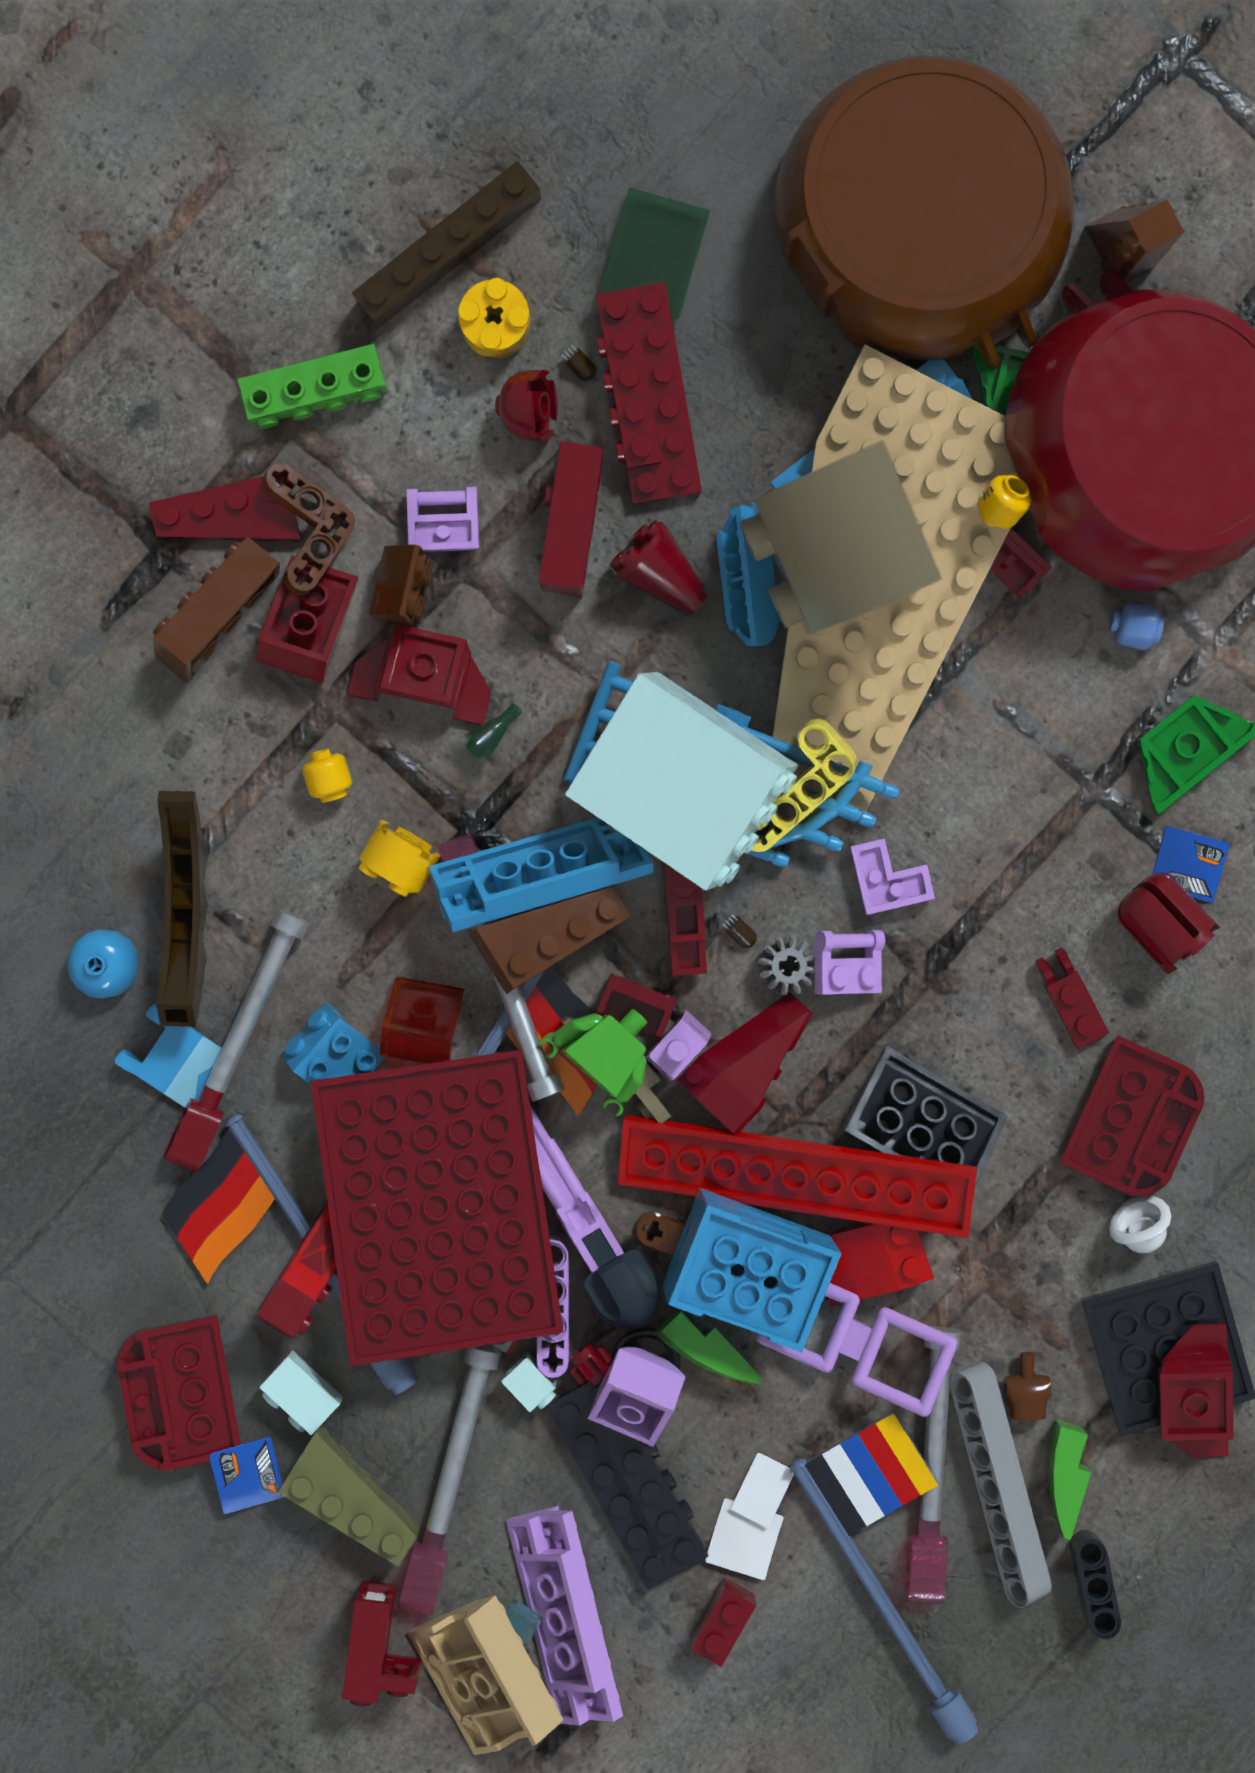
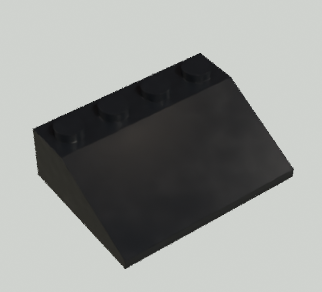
M887 1046L848 1111L832 1145L978 1167L977 1184L1008 1116Z

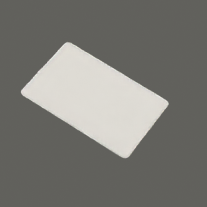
M757 1453L731 1506V1510L766 1528L769 1527L794 1473L789 1472V1467L761 1453Z

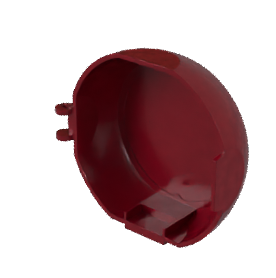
M1110 271L1102 274L1100 277V287L1103 295L1097 298L1090 299L1075 284L1063 288V302L1068 312L1072 315L1051 326L1025 357L1014 380L1008 400L1004 431L1005 441L1018 477L1029 488L1031 497L1029 508L1042 539L1070 565L1094 579L1123 589L1153 591L1242 558L1255 546V328L1234 312L1207 298L1167 289L1133 291L1116 273Z

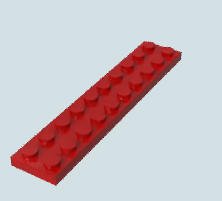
M626 1115L623 1119L618 1185L697 1196L701 1188L743 1204L968 1238L978 1167L740 1132L735 1135L726 1129L672 1121L658 1123L656 1119Z

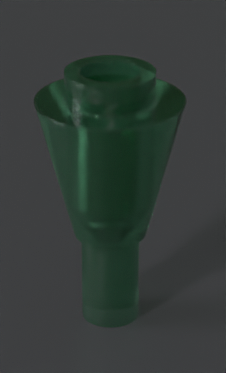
M512 703L497 718L495 717L466 733L465 737L468 742L465 743V747L477 759L483 756L489 760L506 733L507 727L522 714V711Z

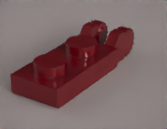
M1061 947L1055 950V957L1061 965L1065 976L1055 980L1048 962L1043 957L1035 960L1046 983L1044 987L1072 1042L1079 1049L1109 1034V1031L1078 971L1074 970L1067 953Z

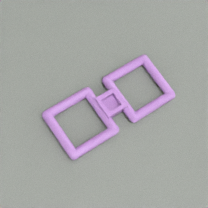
M832 1283L829 1284L825 1296L842 1303L843 1307L823 1356L806 1348L799 1352L771 1342L765 1335L756 1334L758 1343L825 1373L833 1370L839 1353L855 1359L859 1362L852 1377L854 1386L923 1417L928 1416L932 1411L958 1346V1341L955 1337L886 1307L879 1310L873 1327L853 1318L860 1302L859 1296ZM889 1324L941 1347L921 1399H917L868 1377Z

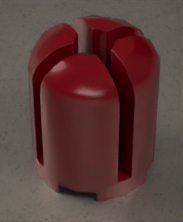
M1165 872L1152 874L1132 889V893H1128L1120 901L1116 912L1120 925L1166 974H1170L1178 969L1174 964L1180 958L1185 960L1190 955L1194 956L1215 936L1213 931L1220 928L1172 875Z

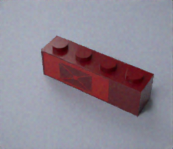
M327 1201L254 1314V1317L289 1339L294 1338L296 1333L302 1336L313 1319L308 1314L315 1303L322 1305L332 1289L328 1282L333 1274L337 1273Z

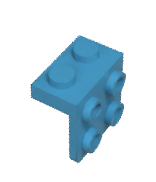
M328 1002L312 1013L307 1025L297 1036L292 1037L288 1041L285 1050L281 1054L291 1070L309 1084L314 1080L374 1072L386 1056L382 1048L348 1024L337 1009Z

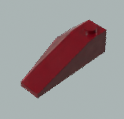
M789 992L703 1052L677 1080L733 1134L737 1135L762 1109L766 1101L763 1096L772 1080L777 1081L782 1072L779 1069L780 1064L786 1053L795 1048L813 1013Z

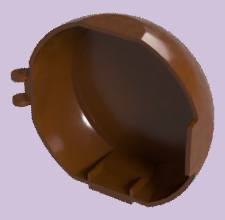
M914 56L887 61L856 74L831 91L814 107L794 134L779 170L773 198V225L785 245L783 251L784 258L822 317L825 318L830 315L845 339L862 348L864 345H867L889 357L907 360L951 358L977 344L982 360L992 371L1000 367V361L994 347L998 342L1014 332H1017L1020 340L1027 348L1032 347L1037 342L1027 312L1040 305L1054 285L1065 260L1074 221V196L1067 157L1053 127L1039 107L1021 89L996 72L972 62L944 56Z

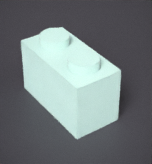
M293 1350L259 1387L264 1392L262 1394L263 1398L272 1407L278 1409L280 1406L290 1415L288 1420L300 1432L306 1430L310 1435L319 1428L344 1398Z

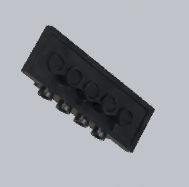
M586 1381L552 1400L546 1405V1408L646 1589L649 1590L709 1557L708 1551L690 1521L694 1518V1514L685 1498L679 1501L673 1490L678 1487L673 1475L668 1468L662 1470L656 1459L660 1457L656 1445L650 1446L588 1419L602 1381L593 1387Z

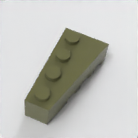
M321 1424L303 1450L278 1493L399 1567L417 1538L420 1525L390 1494H386L375 1482V1479L350 1457L351 1454L342 1445H339L329 1435V1431Z

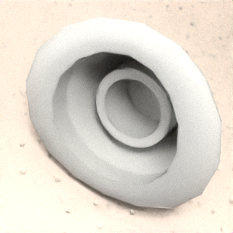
M1152 1195L1135 1196L1128 1199L1117 1208L1111 1219L1109 1227L1110 1236L1114 1241L1127 1245L1134 1252H1153L1161 1247L1166 1239L1167 1227L1172 1217L1170 1208L1163 1199Z

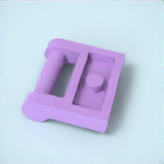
M477 486L466 487V490L418 492V489H407L408 545H420L424 552L480 550ZM467 504V513L419 515V506Z
M869 930L866 934H833L831 931H818L815 936V994L882 993L881 950L885 946L884 933L881 930ZM833 948H865V958H831V951Z

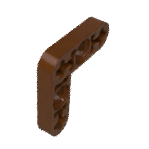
M278 463L272 465L264 474L262 479L264 491L314 528L283 576L285 587L291 593L304 595L316 586L355 526V518L347 507L286 464ZM281 474L285 477L283 482L285 485L277 488L274 485L276 480L274 477H278ZM297 484L300 489L291 499L288 495ZM305 493L313 495L317 500V509L313 511L304 509L300 503V496ZM339 516L343 519L341 523L343 527H340L331 537L326 533L334 523L332 519ZM319 541L326 545L328 549L327 558L318 559L312 554L310 548L312 542ZM308 563L313 567L305 576L307 582L299 585L295 582L297 579L295 573L298 574Z

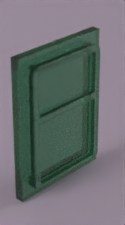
M629 187L599 294L665 282L671 317L679 319L710 210Z

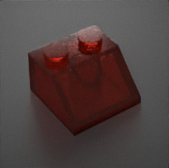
M396 976L382 1026L380 1055L425 1064L451 1060L464 989Z

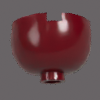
M526 370L512 375L503 385L500 395L496 397L495 410L497 415L500 416L505 428L519 439L547 441L553 434L554 429H548L550 418L557 420L558 397L554 380H547L546 375L550 374L547 370Z

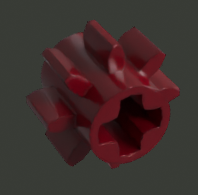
M588 1342L570 1357L574 1364L570 1368V1374L579 1385L587 1380L591 1387L603 1380L609 1369L607 1363L612 1360V1356L602 1344L595 1349Z

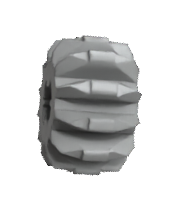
M790 936L788 948H785L782 938L778 937L775 939L778 951H775L769 945L764 947V950L772 955L771 960L759 958V964L770 965V969L760 972V977L774 976L767 985L770 990H773L781 981V995H787L789 984H792L793 991L796 994H800L801 988L798 981L801 980L807 986L813 984L811 979L804 975L806 971L815 973L814 966H807V962L815 960V953L803 956V953L809 947V943L806 941L801 943L798 949L795 950V936ZM787 956H793L792 962H797V969L790 970L789 975H783L784 969H779L780 961H786Z

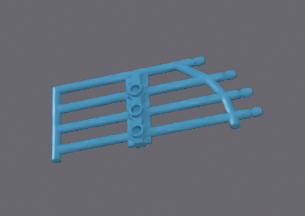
M608 661L564 776L563 781L572 784L585 763L587 755L591 753L597 742L593 741L600 721L608 724L615 712L606 709L612 690L615 689L627 694L634 683L618 676L621 665L616 662ZM718 704L716 711L785 757L809 767L813 764L801 748L748 728L750 716ZM830 760L832 768L836 771L842 772L849 768ZM860 760L853 775L835 799L828 797L818 806V808L822 809L805 822L798 823L772 847L804 839L819 846L824 845L832 851L840 852L844 842L832 835L827 836L826 833L818 829L837 816L853 822L857 821L866 827H873L876 821L875 816L866 811L861 812L858 808L848 805V803L860 787L874 793H881L882 796L891 799L897 798L900 789L868 775L873 765ZM805 788L806 791L810 794H819L818 792ZM770 820L767 825L772 826L774 824ZM771 848L764 852L751 850L748 853L761 860L771 861L772 864L779 867H786L790 859L784 853L774 852Z

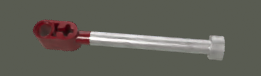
M277 909L271 922V926L276 928L271 942L198 1100L189 1099L169 1141L163 1159L194 1172L199 1170L224 1114V1111L217 1108L295 938L303 939L310 923Z

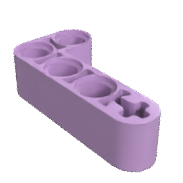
M549 1235L550 1244L558 1246L563 1252L562 1258L559 1261L553 1262L556 1281L563 1287L562 1293L558 1295L563 1333L537 1337V1366L543 1375L555 1378L565 1373L569 1363V1248L566 1241L561 1237ZM550 1342H557L556 1356L559 1360L556 1366H551L550 1360L546 1359L550 1353Z

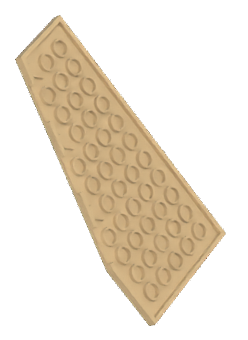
M867 345L863 346L815 442L811 472L883 440L942 580L813 634L806 633L802 622L789 626L787 629L772 737L799 747L798 738L804 725L812 719L825 720L856 754V767L860 760L866 761L873 765L868 775L882 780L1010 528L991 527L982 520L977 506L978 497L996 476L1014 475L1018 477L1005 441L1006 416ZM810 730L806 734L808 741L813 745H821L825 742V736L819 730ZM835 756L831 759L834 762L849 767V763L844 757ZM791 760L798 765L793 773L797 778L809 768V766ZM811 779L804 782L805 788L818 793L823 791L822 785L817 780ZM847 782L829 797L835 799ZM860 787L848 805L858 808L861 812L867 811L875 793Z

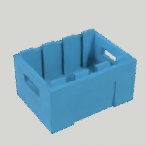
M700 1188L661 1286L667 1303L670 1306L701 1317L703 1314L765 1335L769 1341L802 1352L842 1253L828 1234ZM740 1264L743 1266L744 1271L740 1276H733L730 1273L733 1265ZM769 1276L777 1279V1283L773 1288H766L764 1286V1280Z

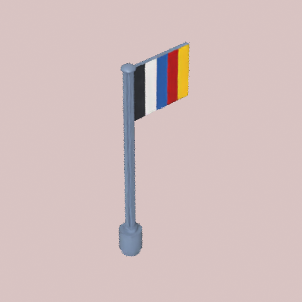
M893 1411L808 1461L805 1459L795 1460L791 1463L789 1472L794 1473L933 1696L931 1699L933 1703L930 1705L929 1710L947 1739L953 1740L955 1745H960L969 1741L977 1734L979 1729L976 1726V1717L959 1690L950 1691L949 1688L944 1687L850 1536L939 1485L936 1477Z

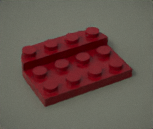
M1117 1035L1060 1164L1132 1196H1146L1158 1192L1171 1180L1181 1154L1203 1109L1204 1090L1199 1078L1187 1066Z
M217 1314L149 1329L145 1327L137 1330L123 1341L118 1354L117 1369L131 1446L135 1455L144 1463L162 1471L174 1470L210 1462L209 1455L211 1453L241 1445Z

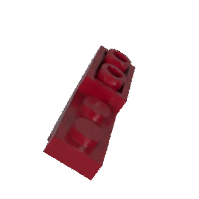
M662 861L671 975L707 974L702 888Z

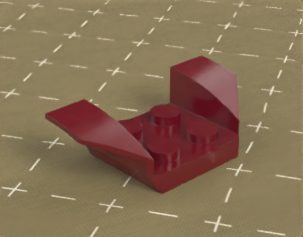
M400 624L393 628L385 641L355 662L347 693L349 696L378 702L380 693L446 707L453 709L454 720L484 726L491 697V691L471 657V651L466 639Z
M1226 1323L1192 1325L1161 1361L1162 1366L1159 1368L1160 1437L1162 1441H1171L1195 1459L1229 1456L1228 1440L1234 1439L1233 1372L1231 1360L1227 1353Z

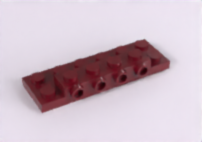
M661 282L596 294L603 336L597 337L600 358L607 357L609 371L603 372L606 393L613 392L615 406L609 407L612 428L619 427L621 441L615 442L618 462L626 463L633 505L702 493L666 283Z

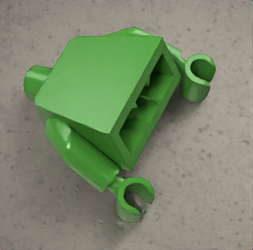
M631 1009L620 1022L611 1015H604L602 1017L594 1013L573 1019L555 1031V1033L546 1034L540 1040L538 1046H541L544 1042H549L553 1045L554 1049L547 1055L548 1058H553L562 1046H565L561 1052L607 1093L603 1108L605 1109L607 1104L611 1102L616 1103L619 1106L615 1111V1116H620L623 1113L625 1103L631 1099L643 1084L647 1062L643 1054L646 1047L635 1036L648 1022L634 1009Z

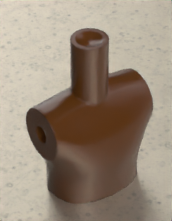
M1032 1352L1020 1353V1375L1004 1377V1394L1008 1402L1009 1417L1015 1420H1041L1046 1418L1047 1402L1051 1396V1381L1049 1376L1034 1374V1353Z

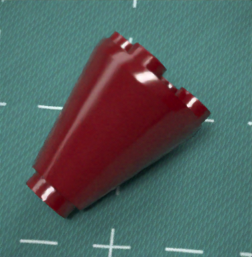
M657 520L653 521L649 526L644 524L631 537L634 544L627 552L624 550L620 551L612 559L609 566L614 570L613 573L619 579L679 612L684 611L687 615L693 614L708 597L703 591V584L668 527L663 522H658Z

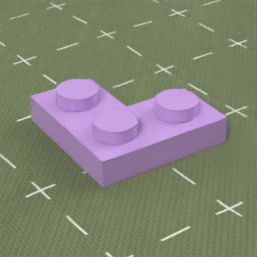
M885 838L849 847L866 915L935 899L927 864L893 872Z

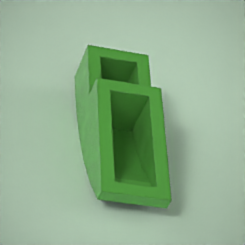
M673 1312L654 1331L670 1348L688 1361L711 1373L747 1384H759L763 1380L715 1327L707 1328L701 1333L682 1312Z
M1055 1419L1049 1446L1048 1487L1057 1528L1065 1539L1071 1540L1091 1476V1472L1086 1465L1080 1463L1088 1434L1082 1427Z

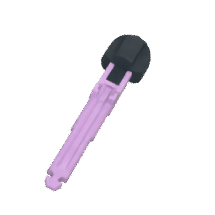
M530 1105L542 1188L555 1208V1213L591 1272L590 1275L582 1280L581 1288L595 1312L604 1322L616 1328L630 1329L644 1324L655 1314L660 1303L661 1287L655 1272L641 1250L632 1249L624 1253L591 1196L584 1190L554 1138H550Z

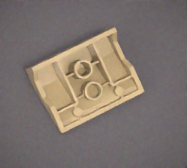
M496 1595L470 1602L407 1632L474 1755L500 1751L519 1738L528 1737L532 1745H537L564 1720L557 1708L555 1699L545 1687L538 1668L532 1663L523 1646L521 1637L515 1632L506 1615L504 1606L498 1601Z

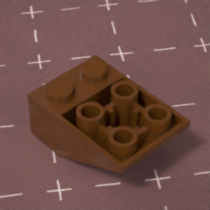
M420 545L384 546L369 614L373 619L414 627L415 620L422 619L425 600L422 599L421 592L423 585L429 586L433 566L430 565V561Z

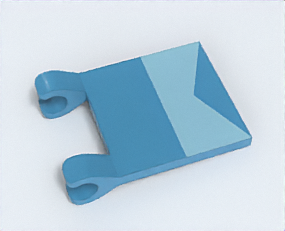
M154 1003L146 1012V1016L160 1025L156 1003ZM163 1026L166 1029L143 1062L127 1050L123 1049L115 1058V1064L136 1075L178 1104L186 1107L190 1098L199 1099L222 1047L192 1027Z

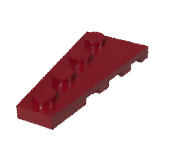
M280 474L278 477H274L276 479L274 485L277 488L285 485L283 483L285 480L283 475ZM263 476L149 502L156 537L159 539L206 538L237 540L245 539L248 536L251 539L260 541H302L297 515L264 491L262 486Z

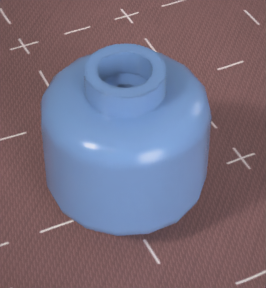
M1127 601L1120 611H1113L1109 630L1115 631V641L1119 645L1147 650L1152 644H1158L1164 627V618L1160 617L1159 610L1154 606Z

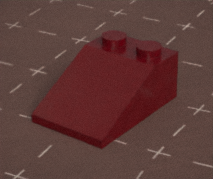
M294 555L291 556L288 566L294 559ZM307 563L298 574L295 573L297 576L295 582L299 585L307 582L305 576L313 566ZM328 567L316 586L304 595L291 593L285 587L284 580L282 579L258 640L256 661L323 683L334 656L359 577Z

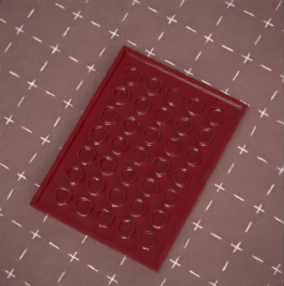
M522 1050L311 1081L350 1366L563 1333Z

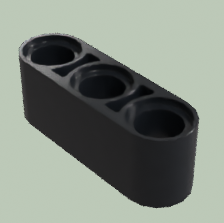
M1081 1530L1072 1537L1070 1552L1083 1617L1091 1632L1097 1638L1109 1640L1119 1633L1121 1618L1108 1553L1105 1545L1094 1532ZM1086 1544H1096V1550L1091 1556H1081V1550ZM1092 1579H1103V1584L1098 1590H1088V1584ZM1099 1614H1110V1618L1105 1624H1094L1095 1618Z

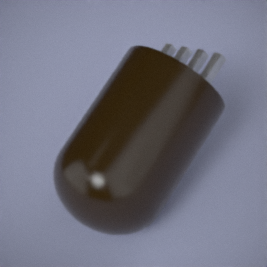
M571 345L574 351L572 352L568 348L571 354L569 355L565 351L568 357L566 358L563 354L561 355L565 359L564 363L580 380L589 381L593 379L597 372L595 364L580 348L575 349Z
M731 915L733 919L729 917L730 922L726 920L727 925L722 924L725 927L724 931L740 947L745 949L751 948L757 941L756 932L739 916Z

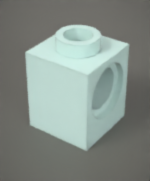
M528 1351L502 1375L501 1383L529 1412L536 1406L543 1409L556 1396L553 1390L556 1388L557 1381L554 1378L546 1377L540 1372L537 1360Z

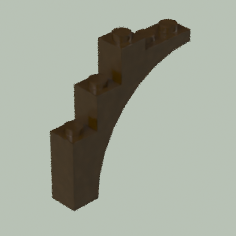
M159 791L157 804L163 845L164 930L156 1007L160 1026L196 1027L207 961L203 933L208 908L204 879L209 848L206 830L201 828L195 791Z

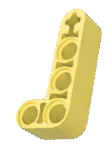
M812 719L802 728L798 738L799 747L813 764L796 779L788 793H781L774 803L777 806L781 803H790L796 809V815L784 817L777 809L771 819L774 825L769 828L765 837L763 835L759 836L752 851L764 852L771 848L853 775L857 764L856 754L825 720ZM814 729L821 731L825 736V742L821 745L811 744L807 739V732ZM835 756L844 757L849 763V768L842 772L836 771L832 768L830 760ZM811 779L817 780L822 785L823 791L815 795L810 794L804 788V782ZM762 823L758 830H762L767 824Z

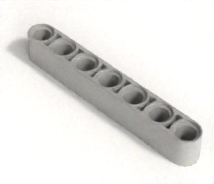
M979 1362L953 1374L949 1382L950 1390L1005 1594L1010 1603L1015 1607L1024 1608L1046 1596L1051 1591V1579L997 1378L993 1369L988 1364Z

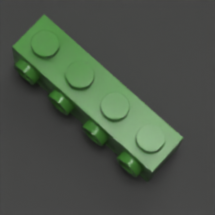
M375 344L238 379L248 421L252 426L258 425L260 429L277 426L280 424V419L293 417V420L306 419L314 415L313 411L327 408V411H337L348 406L347 402L360 399L362 403L372 402L380 399L381 393L388 392Z

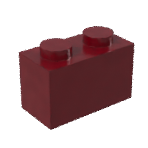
M723 1577L690 1636L691 1650L722 1667L756 1607L754 1593Z

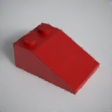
M859 1222L827 1233L842 1253L830 1283L857 1294L860 1300L899 1291L935 1279L918 1230ZM828 1297L831 1307L842 1305V1303Z

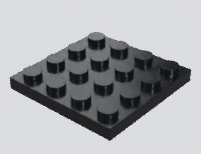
M1216 1261L1081 1299L1120 1436L1160 1426L1159 1368L1162 1366L1161 1361L1192 1325L1226 1323L1227 1353L1231 1360L1233 1372V1405L1255 1399V1391L1219 1264Z

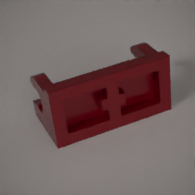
M1010 528L990 571L1021 599L1052 566Z

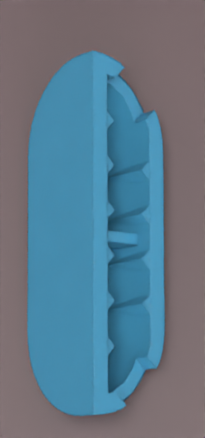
M740 505L728 512L730 516L726 520L723 530H718L717 550L726 622L729 630L735 631L737 636L745 642V645L764 646L774 639L779 625V616L768 591V588L776 585L773 559L771 555L758 562L755 561L739 523L754 516L755 513L751 507Z

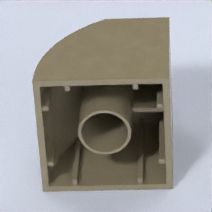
M883 440L753 499L750 504L755 515L739 522L755 561L758 562L771 555L775 559L784 582L768 588V591L785 628L802 622L806 633L813 634L942 580Z

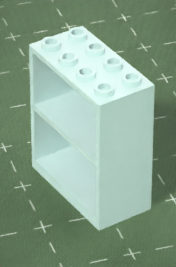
M659 672L639 673L565 795L707 891L716 886L721 887L725 882L729 884L740 869V865L737 864L740 856L744 852L748 854L759 839V836L755 834L762 823L767 824L776 813L778 806L774 804L781 793L787 794L795 783L797 776L793 773L798 765Z

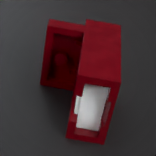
M362 1580L355 1598L342 1699L350 1700V1703L355 1706L365 1707L370 1706L371 1703L377 1704L381 1690L387 1691V1694L394 1697H406L408 1694H415L422 1659L388 1654L396 1584Z

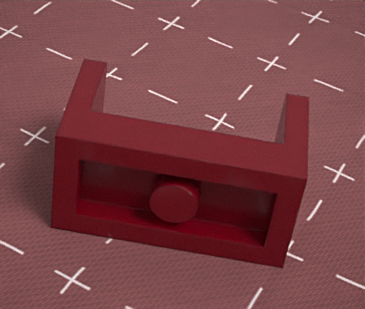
M611 973L596 1014L601 1016L611 1015L620 1022L631 1009H634L648 1022L641 1031L654 1035L655 1038L661 1040L677 1000Z

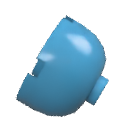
M106 929L90 931L77 939L69 951L67 959L69 978L78 990L89 997L105 999L119 996L128 990L138 977V951L131 940L118 931Z

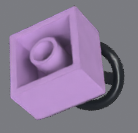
M642 1327L629 1331L615 1345L612 1352L611 1365L599 1386L588 1419L650 1446H654L675 1410L685 1375L680 1371V1354L670 1348L654 1332L655 1328ZM637 1339H655L666 1347L669 1354L656 1355L651 1351L643 1350Z

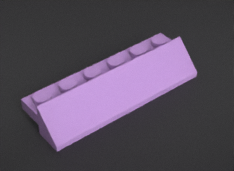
M559 1506L507 1519L506 1523L548 1692L555 1699L557 1708L564 1719L560 1724L581 1725L588 1720L609 1722L618 1720L623 1717L619 1694L616 1689L611 1662L608 1657L573 1512L563 1511L559 1509Z

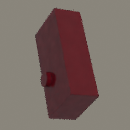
M560 442L554 486L547 485L544 506L550 507L539 578L541 591L583 597L604 462L603 447Z

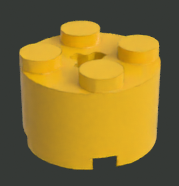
M492 278L491 280L477 283L466 292L459 305L458 316L462 334L469 347L479 355L494 358H506L518 352L527 341L531 325L528 304L520 290L500 278ZM492 314L496 317L500 315L501 323L498 325L494 321L489 323L488 317Z
M380 820L359 855V860L361 861L358 867L359 870L370 877L377 878L379 875L390 882L388 887L402 896L407 897L408 893H420L430 876L428 866L437 864L441 854L439 852L430 854L429 852L432 848L430 844L399 826L396 832L387 829L390 822Z

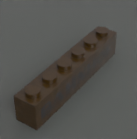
M516 161L355 289L352 295L356 303L378 330L541 200L539 186L519 161Z

